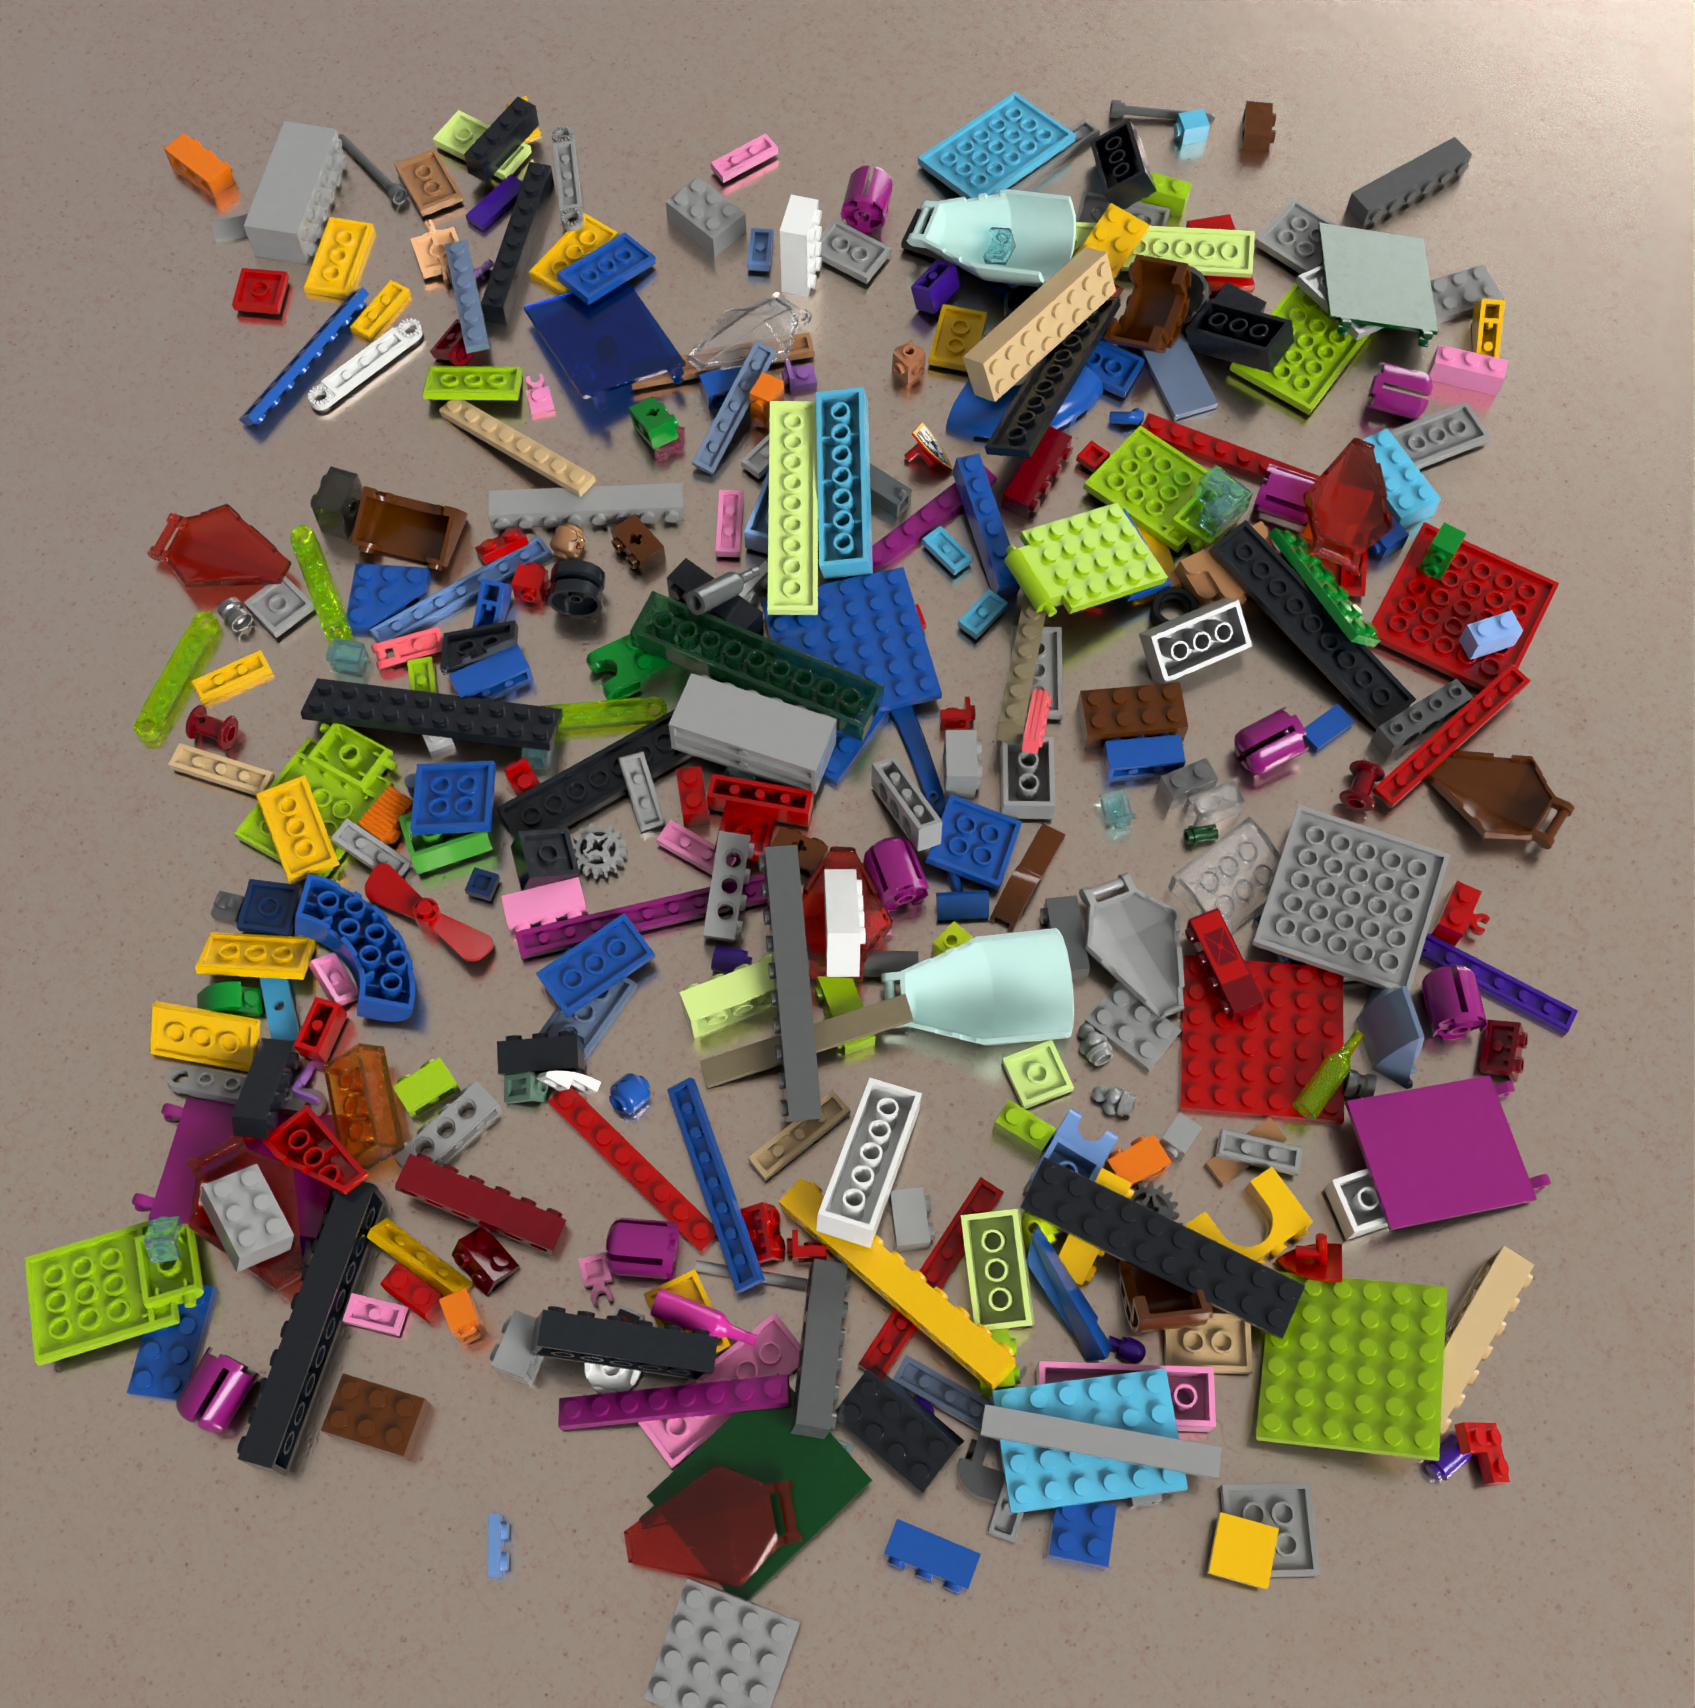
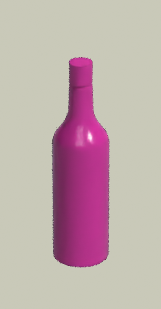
M662 1288L659 1290L651 1309L650 1315L652 1317L680 1326L693 1332V1329L710 1331V1336L718 1338L729 1337L751 1346H755L758 1335L731 1324L721 1311Z

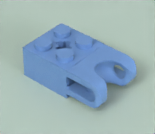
M1071 1108L1023 1190L1028 1191L1044 1157L1095 1181L1115 1145L1118 1135L1107 1130L1097 1141L1085 1140L1078 1130L1082 1114Z

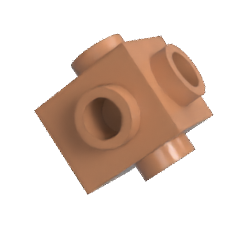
M911 341L898 346L893 352L892 371L906 384H909L925 372V352Z

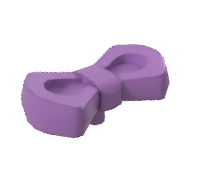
M490 258L474 270L475 278L479 276L482 281L486 279L483 272L494 266V262Z

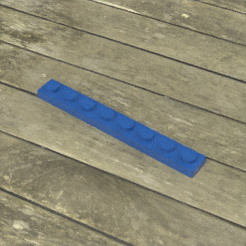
M363 287L351 292L240 417L239 420L245 426L258 425L265 419L267 409L275 407L280 402L281 398L279 396L282 392H287L294 386L295 382L293 380L297 375L301 376L309 369L308 363L312 358L314 360L318 358L324 351L322 347L326 343H331L338 336L336 331L340 327H345L352 320L350 315L354 311H359L366 304L364 300L369 293Z
M689 1077L667 1089L734 1287L736 1292H743L765 1281L695 1079Z

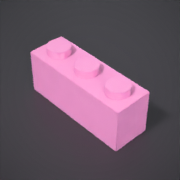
M1439 344L1432 358L1428 375L1435 382L1496 396L1505 379L1508 360Z
M579 877L501 896L511 934L524 929L588 915Z

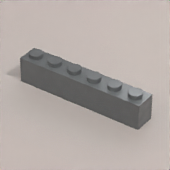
M1453 137L1352 192L1347 209L1363 226L1371 221L1375 222L1382 215L1395 211L1400 205L1406 202L1410 203L1420 194L1428 193L1440 183L1444 184L1451 177L1464 173L1469 166L1468 163L1472 153L1456 137Z
M814 1258L809 1268L790 1434L825 1439L829 1431L835 1429L837 1413L832 1411L833 1401L837 1402L840 1384L835 1382L836 1373L840 1374L843 1357L838 1356L839 1346H843L845 1339V1329L841 1328L842 1319L846 1318L848 1311V1302L844 1301L845 1292L848 1293L851 1276L847 1275L848 1264Z

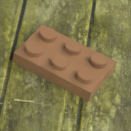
M436 148L394 164L398 175L422 217L463 201L462 193Z

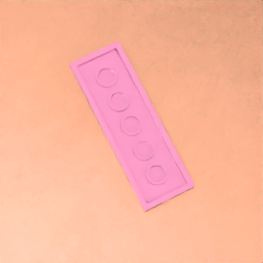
M774 1312L750 1331L758 1335L755 1346L741 1341L736 1342L715 1359L714 1371L711 1375L702 1381L689 1379L683 1385L773 1376L777 1373L779 1375L787 1374L789 1377L798 1369L800 1343ZM736 1412L637 1423L673 1470Z

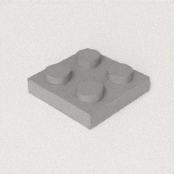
M283 573L243 602L245 607L275 638H278L315 609L314 604Z

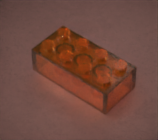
M358 1043L324 1064L323 1068L336 1137L363 1169H370L405 1149L384 1046Z

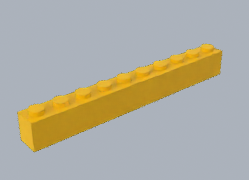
M801 1177L778 1201L781 1210L816 1241L820 1242L821 1245H826V1249L843 1264H848L847 1267L988 1389L991 1391L996 1390L1016 1367L1013 1350L1003 1342L998 1344L991 1338L992 1333L980 1323L975 1325L969 1319V1313L960 1305L954 1307L947 1301L949 1299L948 1296L939 1287L936 1286L933 1289L926 1283V1277L915 1268L913 1270L909 1269L905 1265L906 1261L894 1250L890 1253L883 1247L885 1243L876 1234L871 1248L816 1231L818 1212L824 1199L823 1191L815 1182L810 1181L808 1183Z

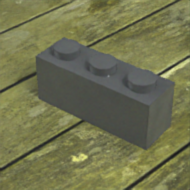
M1077 895L1046 898L1044 907L1040 908L1041 923L1046 924L1047 929L1057 928L1063 936L1068 952L1072 980L1087 978L1090 966L1087 951L1084 949L1085 938Z

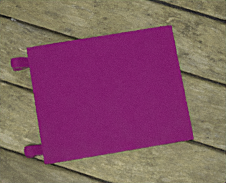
M1488 1075L1345 1102L1389 1230L1537 1200L1534 1190H1541L1551 1184L1548 1174L1529 1178L1499 1098L1506 1097L1510 1092L1515 1091L1512 1081L1493 1085L1492 1079Z
M186 1098L184 1107L170 1103L163 1105L161 1113L164 1115V1119L166 1121H179L155 1198L136 1193L132 1199L135 1210L140 1212L150 1211L149 1221L214 1228L200 1201L202 1185L257 1164L294 1237L315 1240L319 1237L322 1218L326 1211L331 1187L277 1160L262 1142V1139L255 1138L254 1142L237 1139L238 1136H234L231 1131V1116L236 1106L235 1104ZM278 1113L276 1128L292 1115ZM321 1114L320 1120L343 1145L350 1120L349 1117Z

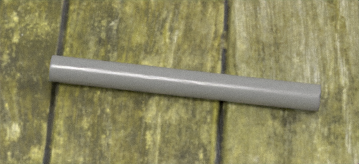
M696 1260V1272L731 1277L727 1265ZM762 1271L765 1281L761 1283L806 1290L807 1279Z

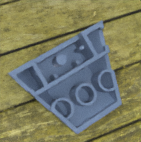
M1407 986L1374 989L1356 1018L1372 1069L1400 1086L1410 1089L1413 1085L1410 1074L1416 1073L1414 1058L1420 1057L1424 1041V1034Z

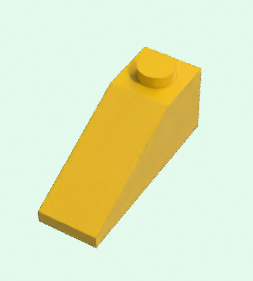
M1480 299L1474 303L1472 321V346L1474 353L1499 358L1505 300Z

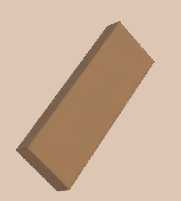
M1270 1117L1247 1133V1135L1282 1143L1287 1140ZM1215 1156L1205 1163L1206 1168L1221 1187L1251 1166L1216 1158Z

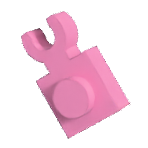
M539 374L540 380L538 382H532L530 376L526 377L529 390H526L531 415L554 410L549 386H545L542 374Z
M606 1252L578 1259L585 1289L593 1287L590 1299L594 1306H598L597 1296L600 1293L607 1295L609 1303L613 1301L611 1290L605 1286V1283L613 1281L611 1272L605 1262Z

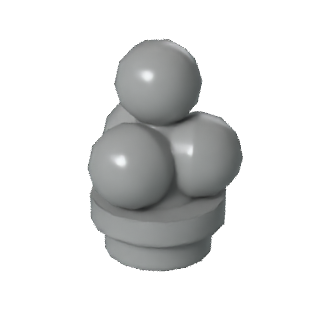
M1089 1023L1082 1024L1079 1027V1036L1085 1039L1080 1043V1052L1090 1062H1093L1095 1066L1108 1062L1113 1057L1112 1046L1108 1042L1107 1037L1104 1034L1095 1032L1094 1027Z
M1096 1086L1092 1090V1097L1095 1101H1104L1103 1109L1108 1115L1117 1113L1120 1116H1124V1114L1131 1116L1137 1101V1096L1133 1095L1132 1091L1128 1089L1123 1091L1122 1088L1117 1086L1111 1087L1108 1090L1104 1086Z

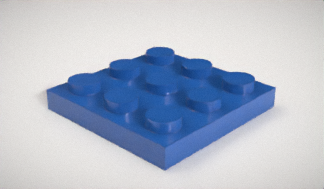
M495 761L417 764L410 826L412 835L490 832L496 774Z
M950 794L941 816V844L930 848L925 863L998 890L1001 886L1022 821Z

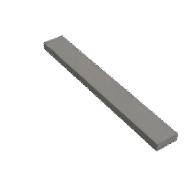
M986 1404L984 1406L980 1436L1207 1478H1219L1222 1447Z

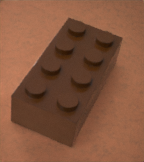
M1180 682L1080 691L1077 708L1084 749L1103 748L1105 741L1113 738L1125 740L1134 739L1137 736L1159 737L1166 733L1181 735V740L1184 741L1188 730V722Z

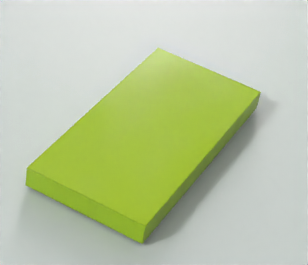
M429 366L422 392L423 399L518 400L523 369L522 367Z

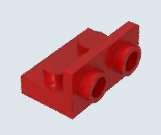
M761 1202L740 1209L759 1264L770 1260H785V1241L780 1233L779 1224L781 1219L776 1207Z

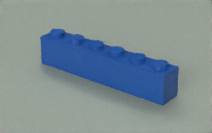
M980 453L956 458L952 473L991 590L1001 598L1017 595L1020 586L1004 563V559L1008 555L1006 548L1010 546V542Z

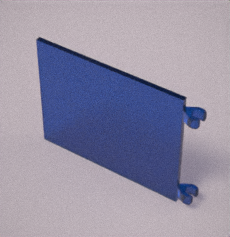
M628 281L589 305L574 293L569 292L524 306L525 313L582 399L585 400L592 397L598 410L607 408L605 403L607 401L606 392L666 372L670 373L674 384L684 382L682 378L684 371L681 367L686 366V362Z

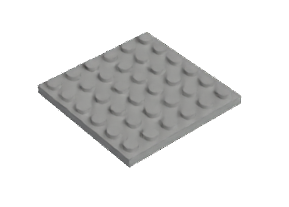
M1298 804L1252 945L1380 989L1407 986L1410 993L1451 854Z

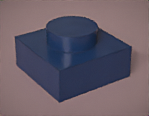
M474 867L465 888L466 894L491 901L500 880L499 874Z

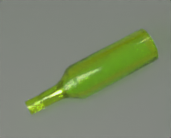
M1355 1030L1339 1051L1328 1054L1293 1103V1107L1301 1115L1311 1120L1317 1119L1350 1072L1351 1055L1364 1037L1362 1032Z

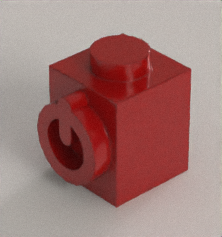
M530 562L526 565L518 564L511 585L514 597L522 598L527 602L536 601L543 603L545 595H548L551 582L548 577V570L537 563Z

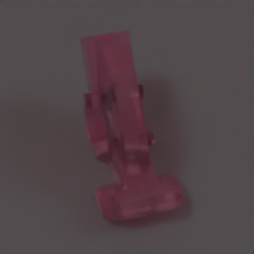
M685 427L676 428L679 436L678 439L655 450V458L658 461L664 462L669 459L670 455L674 453L680 454L684 451Z

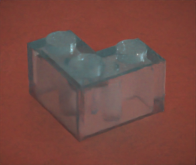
M1214 465L1200 478L1195 496L1206 504L1203 506L1198 524L1217 538L1247 511L1253 492L1219 466Z

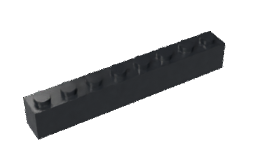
M529 162L481 301L486 322L508 324L554 187L550 165Z

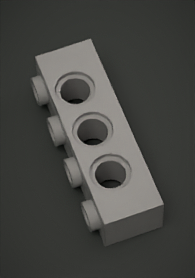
M893 756L872 763L871 786L917 852L941 844V819L897 758Z
M719 831L703 938L734 942L735 936L741 937L743 921L738 920L739 910H745L747 895L742 894L743 884H749L751 869H746L747 858L752 859L755 844L749 843L750 835ZM730 855H735L739 857L741 863L739 866L732 868L726 864V858ZM726 881H732L736 884L737 889L734 893L728 894L722 890V884ZM721 907H729L733 912V916L727 920L721 919L718 916V910Z
M477 1081L473 1085H467L459 1093V1098L452 1104H446L439 1111L437 1118L431 1123H425L418 1130V1135L410 1142H404L397 1149V1154L393 1158L403 1169L409 1154L417 1156L423 1147L431 1146L432 1151L426 1156L433 1159V1164L442 1167L443 1164H446L502 1112L500 1104ZM465 1109H474V1112L470 1117H461V1114ZM444 1128H453V1131L449 1136H440L441 1131Z

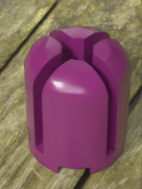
M870 165L861 166L851 174L840 213L842 221L845 219L854 229L862 233H872L873 229L879 228L881 225L883 227L893 186L890 175L882 168L876 166L870 183L868 180Z
M1380 361L1378 365L1383 367L1380 373L1378 372L1377 375H1374L1368 394L1369 397H1372L1371 405H1366V408L1410 419L1421 416L1426 410L1429 400L1382 387L1385 386L1416 395L1429 396L1433 388L1431 377L1424 372Z
M1269 463L1252 510L1297 525L1305 524L1312 518L1321 493L1320 483L1315 478Z
M1283 707L1248 725L1235 735L1234 748L1238 757L1277 737L1280 738L1252 753L1241 762L1245 769L1252 774H1265L1308 751L1309 747L1305 748L1303 736L1307 733L1296 714L1290 716L1284 711L1287 707Z
M903 837L884 838L876 842L865 852L863 862L883 911H897V905L910 901L913 906L929 895L927 892L929 886L914 848L908 839Z
M1452 965L1451 968L1443 966L1434 969L1424 977L1421 988L1433 1037L1437 1034L1441 1035L1442 1040H1458L1466 1038V1032L1479 1028L1481 1033L1487 1028L1488 1024L1476 976L1471 969L1460 965Z
M619 1218L615 1220L609 1229L606 1240V1250L608 1252L605 1255V1262L609 1271L615 1275L673 1280L675 1268H672V1263L675 1262L679 1240L678 1222Z
M208 1347L176 1401V1408L185 1420L191 1423L195 1422L226 1371L229 1370L228 1375L198 1424V1427L208 1432H221L228 1428L260 1374L256 1372L254 1377L245 1372L248 1368L246 1365L227 1355L220 1354L219 1357L210 1354L213 1348Z

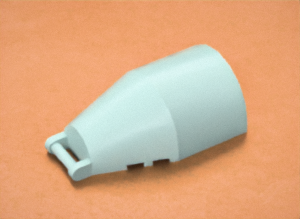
M1011 189L1000 190L999 194L988 196L986 193H981L978 197L971 199L959 197L942 201L924 200L920 207L921 213L915 228L907 239L909 245L927 248L982 280L1040 288L1072 259L1076 237V215L1070 196ZM929 215H931L924 234H922Z
M1057 928L977 936L970 939L967 943L956 948L952 947L946 950L945 953L934 958H928L900 972L881 974V982L884 983L885 1000L896 997L895 983L900 982L901 995L906 994L914 1018L913 1022L895 1028L911 1027L985 1046L1065 1039L1071 1037L1074 1024L1072 974L1067 948L1063 936Z

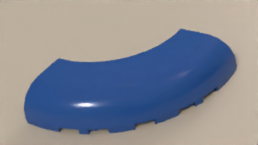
M1087 367L1083 368L1051 422V427L1058 430L1059 427L1067 423L1075 422L1078 416L1083 412H1087L1097 402L1103 393V383L1092 370ZM969 379L952 406L947 419L946 430L970 438L977 436L990 439L1023 384L1012 386L996 402L974 395Z
M308 873L295 916V934L306 936L324 944L345 962L355 979L358 990L357 1016L390 1022L403 1021L409 1018L414 1006L415 979L412 959L409 957L406 944L399 931L394 929L382 910L375 904L372 906L362 899V895L358 892L352 893L341 887L338 882Z

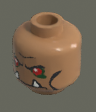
M567 523L565 526L557 527L550 541V548L555 552L554 557L562 561L577 559L585 544V537L582 535L583 531Z

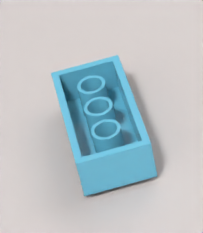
M1387 428L1347 447L1341 464L1360 489L1374 492V499L1371 504L1385 522L1394 517L1406 529L1435 514L1441 498Z

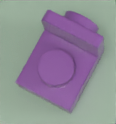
M785 360V369L781 370L784 384L788 383L790 393L817 388L813 364L791 367L790 360Z

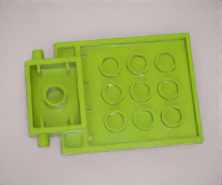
M1141 425L1088 478L1083 486L1084 490L1106 505L1118 503L1122 509H1126L1134 524L1177 553L1186 543H1189L1191 549L1196 553L1217 543L1247 509L1244 504L1246 498L1243 495L1239 494L1236 498L1232 496L1234 487Z
M1118 503L1021 531L1019 538L1025 546L1017 549L1014 545L1008 546L1006 548L1008 555L1004 559V563L1036 612L1045 610L1049 617L1057 613L1055 607L1064 605L1069 614L1161 585L1168 578Z
M323 723L320 727V732L324 733L321 740L317 742L307 737L269 788L305 775L331 840L346 818L357 825L361 817L381 797V794L384 793L388 786L394 787L392 782L381 776L387 768L394 770L397 762L392 759V750L343 724L333 723L329 725ZM257 802L234 832V835L241 841L281 863L259 802ZM332 842L337 858L340 860L346 851ZM333 868L316 875L327 878Z
M146 1221L24 1258L34 1360L38 1366L179 1324L178 1305L184 1303L186 1308H192L197 1305L196 1299L204 1294L194 1226L189 1224H173L172 1227L167 1228L164 1222Z

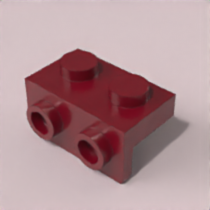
M482 1226L460 1238L452 1252L455 1263L460 1268H463L471 1278L474 1286L485 1295L491 1293L497 1283L515 1273L519 1267L517 1262L494 1235Z

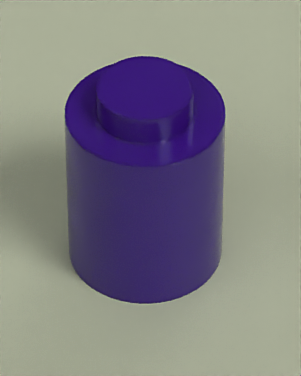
M717 944L713 953L711 970L728 974L740 965H752V957L748 956L749 951Z
M1450 1434L1440 1443L1439 1461L1425 1460L1427 1463L1425 1468L1435 1479L1441 1478L1446 1481L1472 1457V1454L1461 1455L1457 1437Z

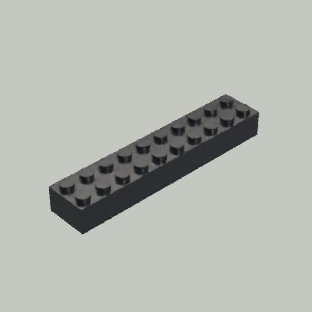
M362 1181L346 1195L335 1189L332 1191L333 1202L331 1208L326 1210L323 1215V1229L320 1237H317L313 1242L311 1262L303 1269L301 1276L303 1283L299 1293L296 1292L292 1299V1313L289 1321L286 1320L282 1326L280 1333L281 1343L279 1348L275 1349L271 1355V1370L268 1378L265 1377L260 1385L259 1395L261 1397L257 1407L254 1406L250 1412L248 1432L246 1436L241 1438L238 1444V1460L254 1468L286 1476L368 1249L370 1239L367 1238V1234L370 1228L377 1224L386 1199L375 1184Z

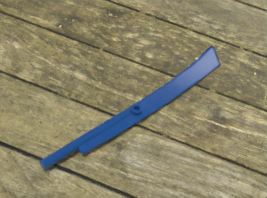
M910 705L892 709L890 712L911 757L923 795L941 819L946 800L914 708ZM947 871L952 891H963L959 875Z

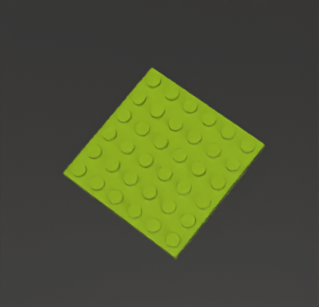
M1279 1272L1305 1285L1283 1339H1279L1267 1332L1265 1334L1256 1439L1258 1441L1439 1461L1447 1287L1342 1277V1282H1324L1303 1278L1293 1273Z

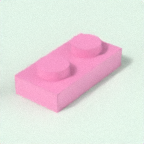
M335 952L310 961L309 967L329 1001L344 1005L358 1000V990Z
M351 1293L342 1321L346 1324L400 1336L408 1308L403 1305Z

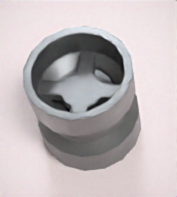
M236 597L227 598L218 607V614L222 619L228 620L229 627L235 632L246 629L253 620L252 614L248 609L243 608L242 602Z
M1348 1069L1344 1078V1095L1349 1097L1357 1095L1360 1098L1372 1097L1376 1088L1377 1076L1369 1073L1361 1075L1356 1070Z

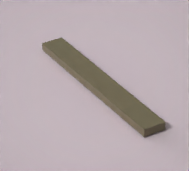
M906 994L814 1023L816 1053L913 1022L914 1018ZM779 1035L701 1060L700 1064L706 1086L711 1088L781 1065V1061H776L775 1045H780Z

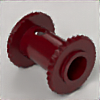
M198 705L188 716L185 728L186 735L190 739L197 738L199 734L216 739L218 747L226 750L232 745L237 736L238 720L232 715L224 721L207 715L206 708L203 705Z
M1365 760L1354 761L1349 767L1351 773L1355 775L1350 790L1342 791L1339 798L1348 808L1362 812L1370 811L1375 807V801L1370 797L1374 782L1382 781L1385 777V772L1373 762Z

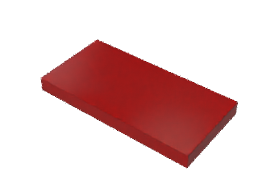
M1230 214L1190 220L1186 224V228L1236 230ZM1203 275L1209 285L1210 297L1217 296L1226 282L1244 291L1254 290L1255 287L1253 277Z

